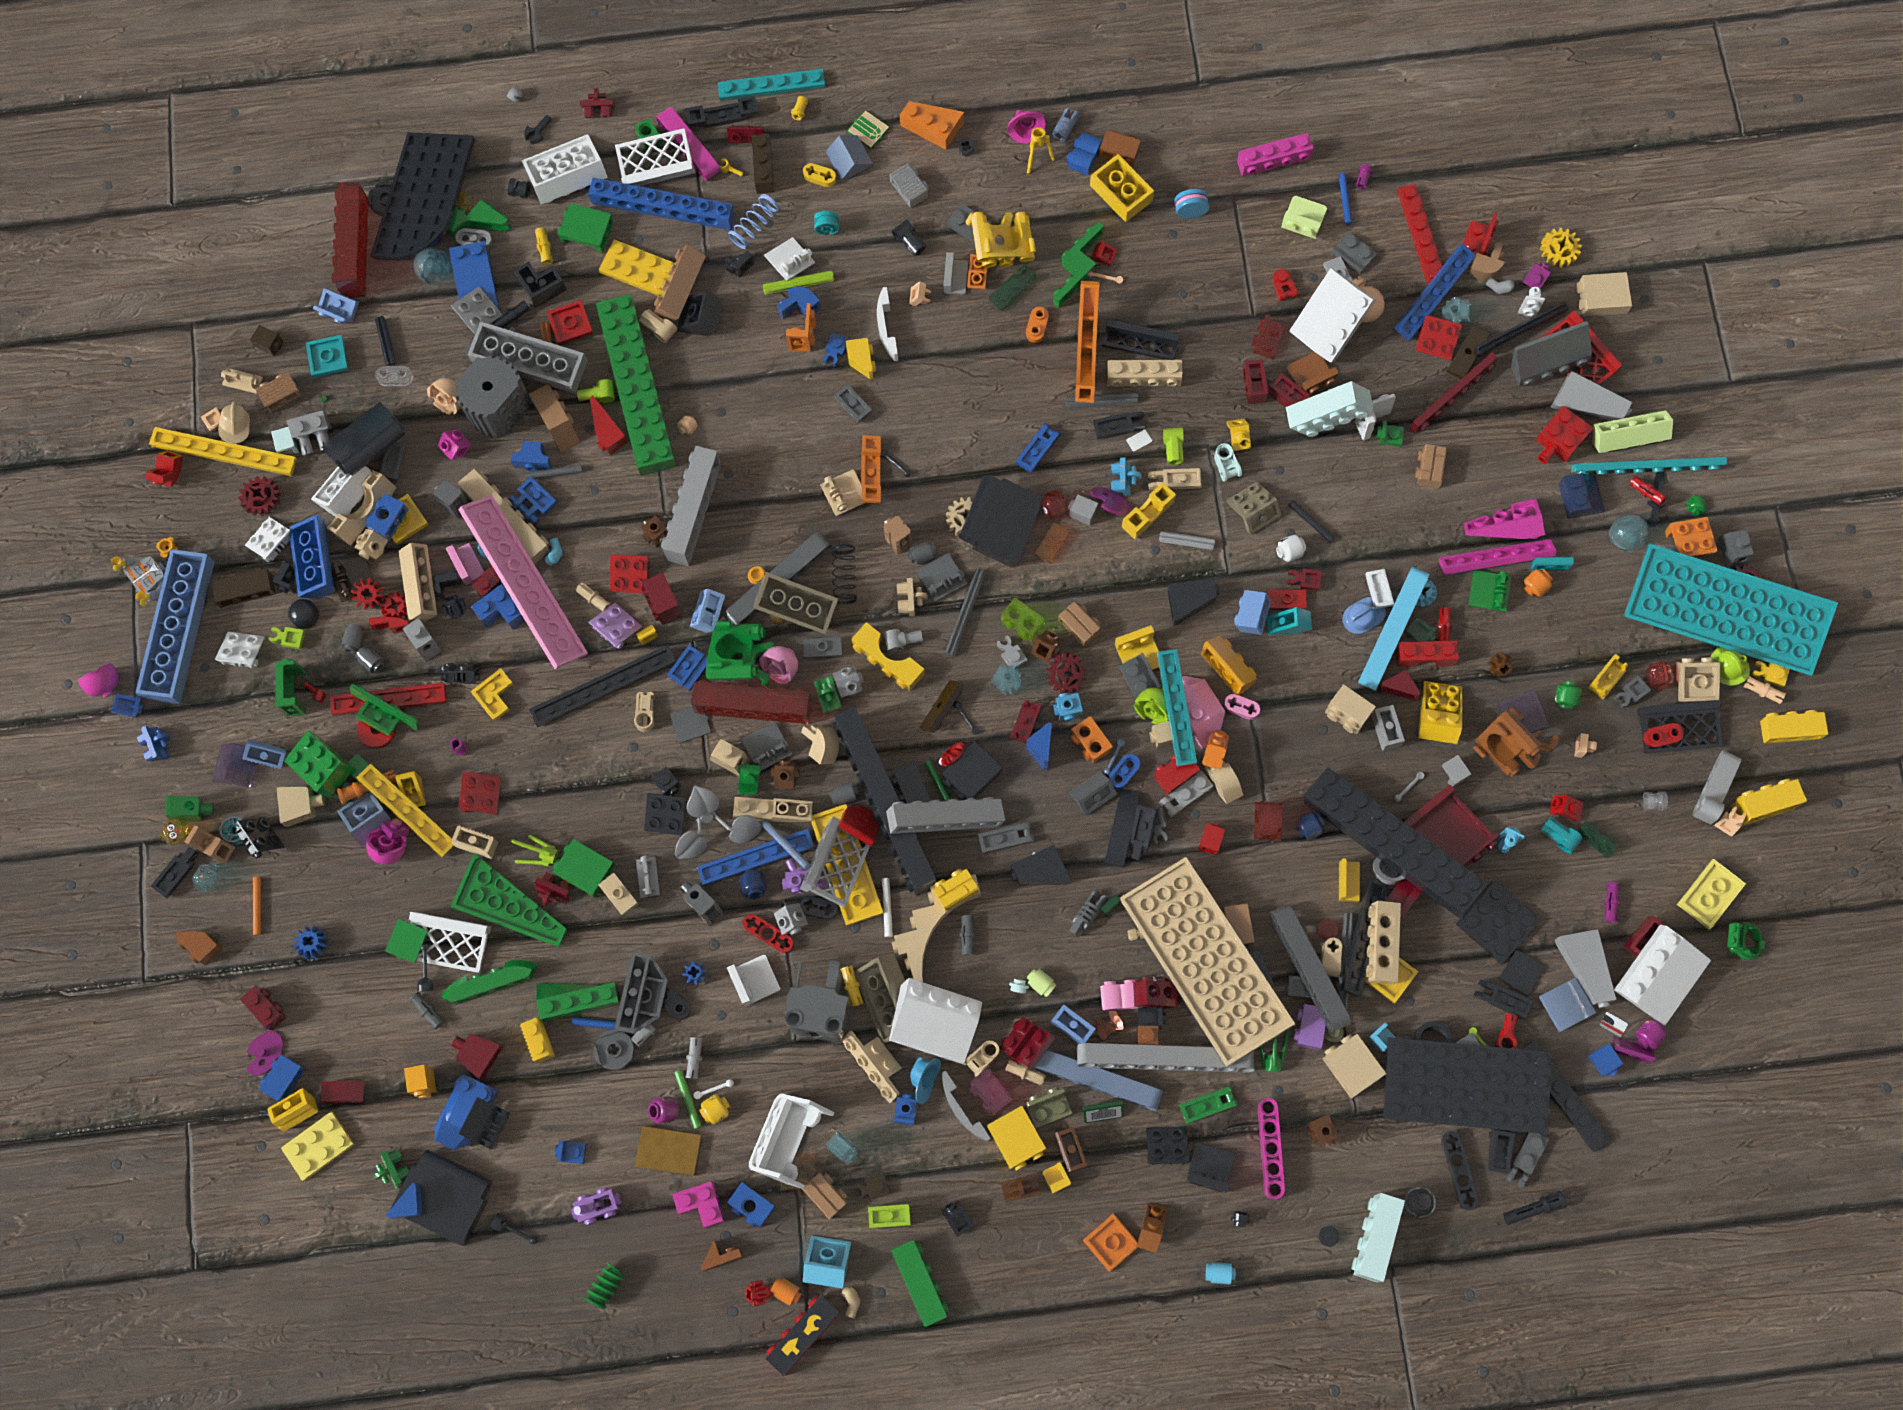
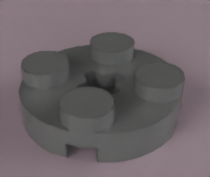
M608 1030L602 1033L594 1046L595 1059L605 1069H623L634 1058L635 1048L633 1041L627 1034L618 1030ZM612 1045L619 1047L617 1055L609 1053V1050L612 1049Z

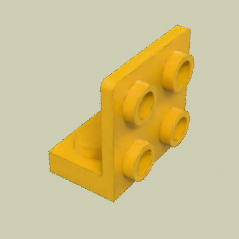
M1152 625L1116 638L1115 647L1122 663L1143 653L1152 670L1159 668L1157 657L1159 650L1153 639L1154 630Z

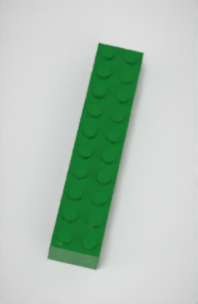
M631 294L597 302L596 306L640 476L677 467L633 297Z

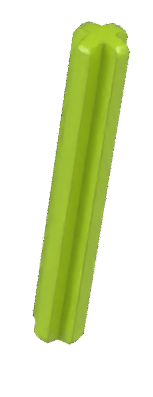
M826 271L791 278L787 281L781 280L763 284L764 294L787 291L793 287H807L834 281L833 271Z

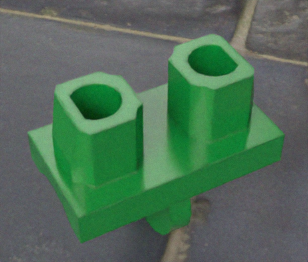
M832 676L813 681L823 714L842 709Z
M398 1149L388 1153L385 1150L381 1152V1159L386 1169L383 1168L381 1163L376 1165L378 1173L374 1175L375 1180L382 1179L383 1183L386 1184L390 1182L387 1177L389 1174L397 1189L402 1186V1182L405 1181L409 1171L406 1166L397 1171L395 1170L394 1164L403 1160Z

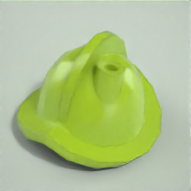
M1722 647L1717 648L1712 653L1710 658H1713V661L1720 662V683L1735 686L1748 679L1750 668L1745 655Z

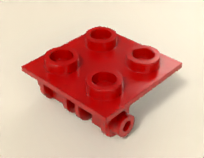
M1426 315L1415 351L1451 361L1462 324Z
M610 554V592L643 593L642 588H644L642 581L648 579V568L650 567L648 556Z
M463 771L458 809L464 813L473 811L497 815L501 777Z

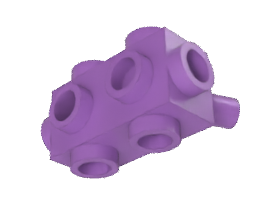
M789 859L786 861L790 872H785L786 878H782L783 890L791 891L792 894L803 893L800 887L808 870H805L803 867L797 868L793 859ZM825 880L818 881L816 887L821 890L827 888Z
M608 1187L597 1190L596 1195L589 1197V1194L577 1197L578 1201L573 1202L574 1208L571 1209L574 1220L589 1225L597 1222V1217L604 1215V1218H609L616 1215L615 1211L619 1210V1204H622L619 1193H615L613 1189L609 1190ZM606 1199H609L611 1201V1204L608 1207L604 1206V1201Z

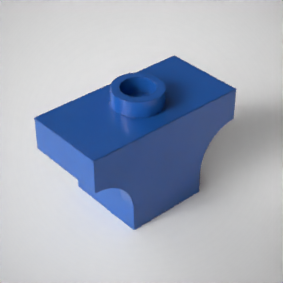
M523 441L521 450L511 455V463L514 468L536 471V469L547 470L552 467L549 457L544 455L545 449L541 442Z

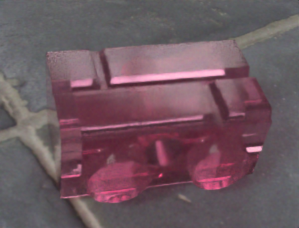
M986 1068L969 1082L971 1086L970 1092L975 1098L980 1097L983 1100L982 1107L988 1114L991 1112L994 1115L998 1114L1013 1101L1012 1096L989 1068Z

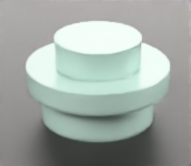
M1014 979V982L1009 983L1011 986L1010 990L1014 992L1026 993V990L1029 989L1026 980Z

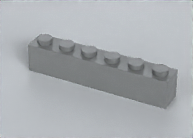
M986 797L982 800L968 798L964 801L950 799L945 802L932 800L926 803H922V801L906 804L904 802H895L886 811L890 834L998 828L1005 821L1001 799H993V797Z

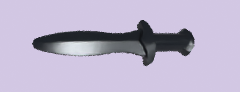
M1657 472L1654 486L1655 489L1662 493L1665 474L1664 472ZM1652 500L1647 501V505L1652 507L1651 517L1648 520L1652 524H1657L1660 522V508L1665 507L1666 503L1659 506Z

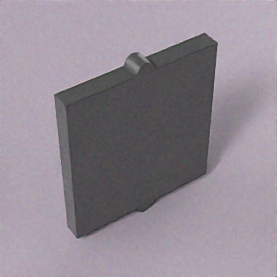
M702 704L670 714L674 726L672 729L676 732L679 744L711 733L707 721L709 718L705 715Z

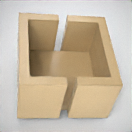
M1343 684L1329 703L1325 713L1328 714L1327 717L1332 721H1338L1344 725L1343 728L1346 731L1357 734L1376 706Z

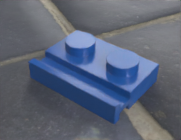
M688 645L667 674V677L688 689V691H691L706 671L707 657Z

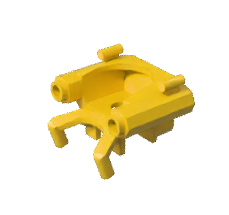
M983 212L970 213L966 224L968 226L972 225L977 261L982 262L984 268L996 266L997 260L999 267L1004 268L1012 266L1015 257H1019L1021 262L1035 259V242L1031 236L1029 216L1026 215V212L1015 214L1013 227H1010L1013 218L1011 212L1005 213L1000 225L987 223L986 215ZM995 237H1002L1004 240L1003 245H998L995 242Z

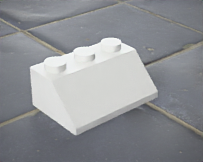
M365 466L355 475L351 476L349 473L345 475L337 467L311 500L335 517L337 514L349 515L356 503L362 500L364 490L361 484L372 471Z

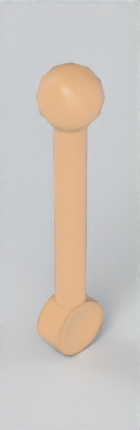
M1090 271L1087 274L1090 275V277L1095 276L1099 278L1116 281L1118 284H1121L1123 282V278L1121 276L1112 277L1094 273L1092 271Z

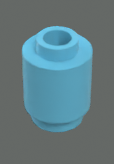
M1212 1262L1211 1264H1206V1281L1218 1284H1231V1280L1235 1281L1236 1268H1232V1263Z

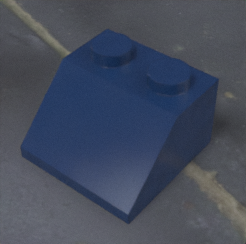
M1584 473L1563 476L1558 485L1567 519L1605 512L1595 476Z

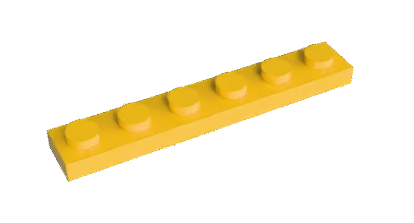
M369 764L357 776V780L439 856L443 858L454 847L451 843L452 838L372 764Z

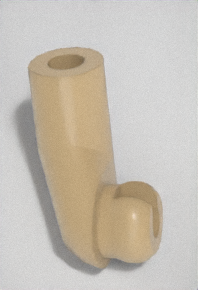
M845 1287L842 1290V1296L846 1298L849 1304L845 1315L855 1319L860 1305V1298L854 1288Z

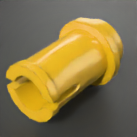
M803 96L798 97L794 109L791 110L793 119L800 121L804 118V111L809 102L807 98Z

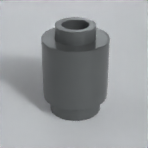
M925 541L909 548L910 552H907L910 562H914L915 565L931 560L937 555L932 541Z
M348 624V627L345 628L341 643L344 651L355 653V651L360 649L364 636L362 626Z
M364 646L356 653L358 662L370 673H378L383 669L384 659L372 648Z
M851 782L833 787V790L829 791L834 806H841L855 801V796L859 795L856 785H851Z

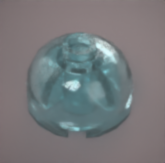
M431 247L417 253L413 263L417 277L429 285H437L440 279L441 281L446 279L450 270L448 254L438 248Z
M1628 513L1621 515L1613 522L1610 527L1609 537L1613 545L1619 547V550L1634 552L1645 545L1650 529L1643 517Z

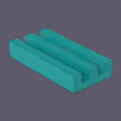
M1573 557L1535 558L1533 563H1531V570H1569L1574 564Z

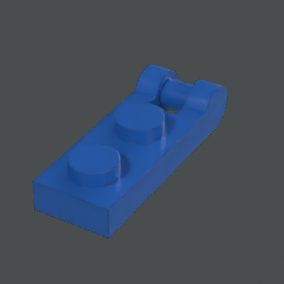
M1044 423L1016 460V464L1032 473L1052 445L1058 440L1061 432L1058 430L1054 431L1050 428V425ZM1047 434L1048 436H1050V438L1047 439L1044 437V435Z

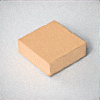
M217 407L201 416L211 433L219 428L220 411Z

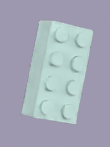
M1352 381L1286 407L1290 428L1308 437L1316 436L1318 432L1323 430H1332L1336 425L1347 424L1354 418L1365 417L1367 413L1374 411L1370 390Z
M1383 1193L1370 1198L1368 1203L1370 1214L1368 1218L1365 1217L1362 1229L1365 1232L1363 1238L1360 1237L1357 1249L1360 1251L1358 1258L1355 1257L1353 1260V1275L1377 1283L1384 1282L1405 1200Z

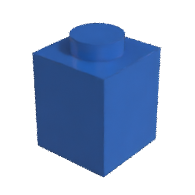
M1610 1043L1588 1055L1601 1076L1608 1074L1611 1077L1620 1071L1618 1067L1623 1064Z

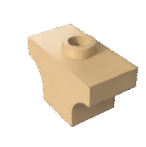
M615 873L598 884L622 916L638 905L637 901Z

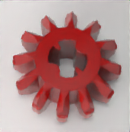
M364 578L360 579L361 585L359 583L354 584L358 590L352 589L351 593L357 594V596L352 597L353 601L360 600L356 604L357 607L364 603L363 609L366 610L368 603L371 609L375 608L374 602L378 605L381 604L377 597L384 598V595L378 594V591L383 590V587L376 588L379 581H375L372 585V578H368L366 584ZM367 589L372 593L369 599L363 594V591H367Z

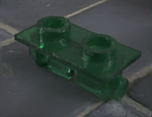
M1585 821L1577 832L1582 835L1583 841L1608 858L1619 845L1616 843L1617 840L1605 832L1603 835H1600V828L1591 821Z

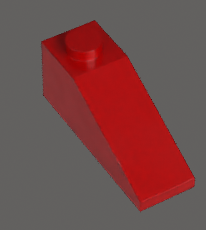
M592 395L590 403L595 432L599 441L597 445L603 452L606 450L611 455L628 442L622 431Z

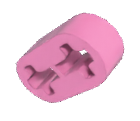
M1231 694L1224 701V708L1227 712L1242 718L1253 720L1260 713L1258 703L1239 695ZM1233 699L1236 701L1235 704L1239 706L1235 705L1233 708H1231L1230 703L1228 702H1231ZM1250 706L1254 707L1255 711L1251 715L1248 714L1247 710Z

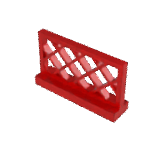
M1574 310L1566 319L1542 337L1560 331L1566 324L1572 327L1584 321ZM1589 328L1591 352L1595 356V363L1589 362L1586 366H1594L1593 375L1582 374V366L1578 375L1593 379L1594 383L1595 379H1599L1596 384L1601 385L1612 375L1620 372L1622 365ZM1597 367H1605L1609 373L1605 376H1596Z

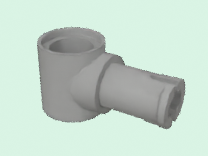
M892 629L883 633L888 653L899 652L906 647V644L923 642L921 630L904 633L900 632L899 629Z

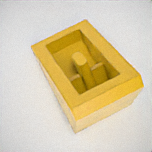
M415 771L395 776L400 791L417 807L426 805L422 779Z

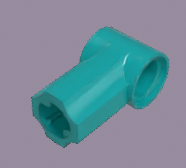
M1552 816L1540 830L1557 842V846L1568 854H1572L1583 839L1579 832L1565 827Z

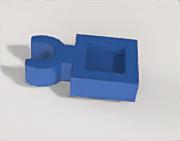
M831 333L825 348L826 352L829 353L824 356V364H827L829 359H833V367L838 365L837 356L843 357L847 348L846 341L849 338Z

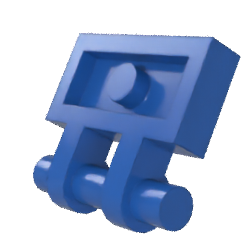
M532 477L527 479L517 489L521 494L519 498L515 495L509 498L513 507L516 510H520L524 517L534 524L540 521L536 516L539 511L545 516L557 504V501ZM527 500L533 505L530 509L524 505Z

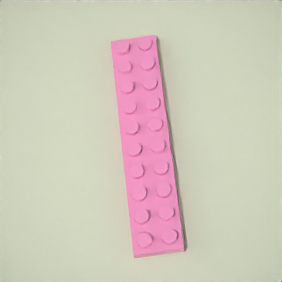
M490 495L462 505L458 509L554 669L585 657L588 652L494 497Z

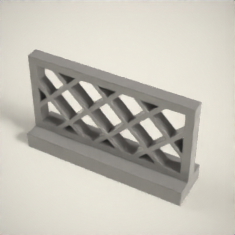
M833 816L827 822L810 863L811 867L808 869L800 889L805 892H814L845 907L870 846L865 844L864 848L858 850L854 841L858 838L852 837L853 835L838 827L840 819ZM839 829L846 832L849 839L840 841L838 836ZM850 842L854 851L846 854L842 844ZM838 846L842 855L834 858L831 848ZM855 854L858 864L851 866L848 856ZM843 858L847 868L839 870L835 861ZM831 862L835 872L827 874L824 865ZM849 871L852 879L850 882L844 883L840 873ZM837 875L840 885L832 887L829 877ZM824 879L828 889L821 890L817 888V882ZM842 888L845 894L844 899L836 897L834 890Z

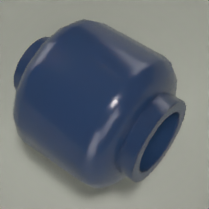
M1311 811L1297 820L1298 827L1296 830L1301 838L1306 837L1311 841L1324 833L1326 824L1319 813L1315 814Z
M748 869L739 879L742 894L749 899H758L767 890L765 877L761 871Z

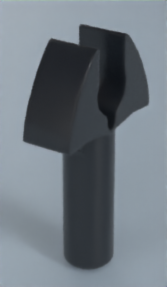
M545 115L534 128H530L527 125L524 133L525 140L527 141L531 135H534L530 140L531 145L544 140L540 132L551 121V117Z

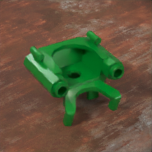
M717 621L712 632L707 656V679L709 681L726 680L730 682V680L743 679L752 681L754 677L762 680L761 688L767 690L770 677L755 665L756 658L760 653L766 652L769 648L776 645L773 642L754 645V641L765 638V627L761 626V624L731 625V621ZM742 654L743 657L741 660H735L734 655Z

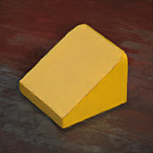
M653 625L636 633L641 645L658 637Z

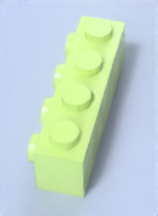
M1665 410L1593 424L1592 444L1599 453H1606L1612 450L1672 439L1673 419Z

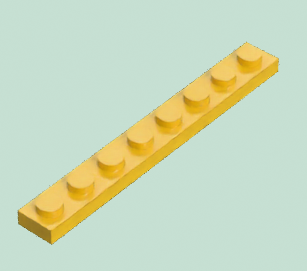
M157 427L154 428L149 442L152 447L287 476L293 475L297 462L296 457Z

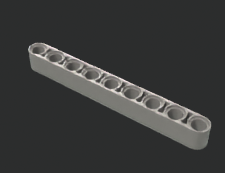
M1096 1043L1077 1045V1066L1083 1068L1240 1073L1255 1071L1254 1051L1226 1067L1214 1047Z

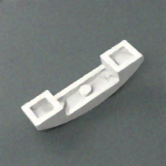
M883 287L877 304L878 330L886 352L896 362L898 361L895 337L887 338L883 312L890 311L887 287Z

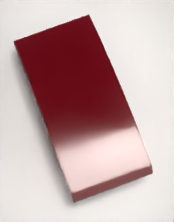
M364 1081L322 1082L320 1102L338 1104L341 1102L362 1103Z

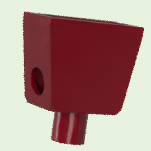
M470 1034L466 1040L456 1036L451 1044L452 1047L459 1050L456 1059L482 1080H484L504 1048L497 1043Z

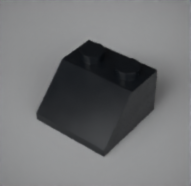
M707 290L688 296L680 314L677 331L702 336L716 333L719 326L720 313L722 312L723 299Z

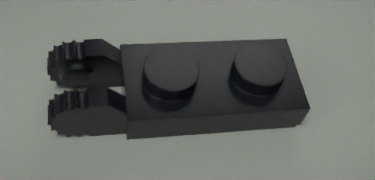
M1127 412L1093 420L1097 440L1146 429V422L1132 424L1131 421L1143 418L1144 412Z
M1484 980L1479 981L1478 985L1492 990V994L1488 996L1480 991H1475L1474 996L1519 1018L1527 1019L1534 1002L1533 1000L1497 984L1494 985Z

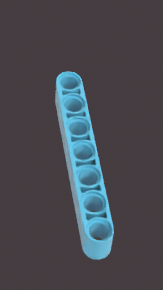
M1412 566L1358 681L1359 684L1376 691L1427 582L1429 573Z

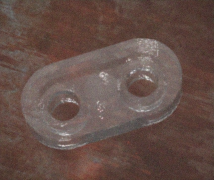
M382 366L376 370L375 378L382 386H406L412 382L413 374L406 366Z

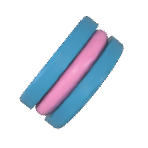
M1201 189L1183 191L1174 199L1176 213L1181 218L1200 217L1207 213L1210 208L1208 195Z

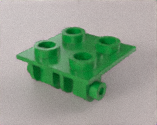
M1473 570L1468 606L1507 612L1511 576H1508L1506 571H1500L1499 574Z

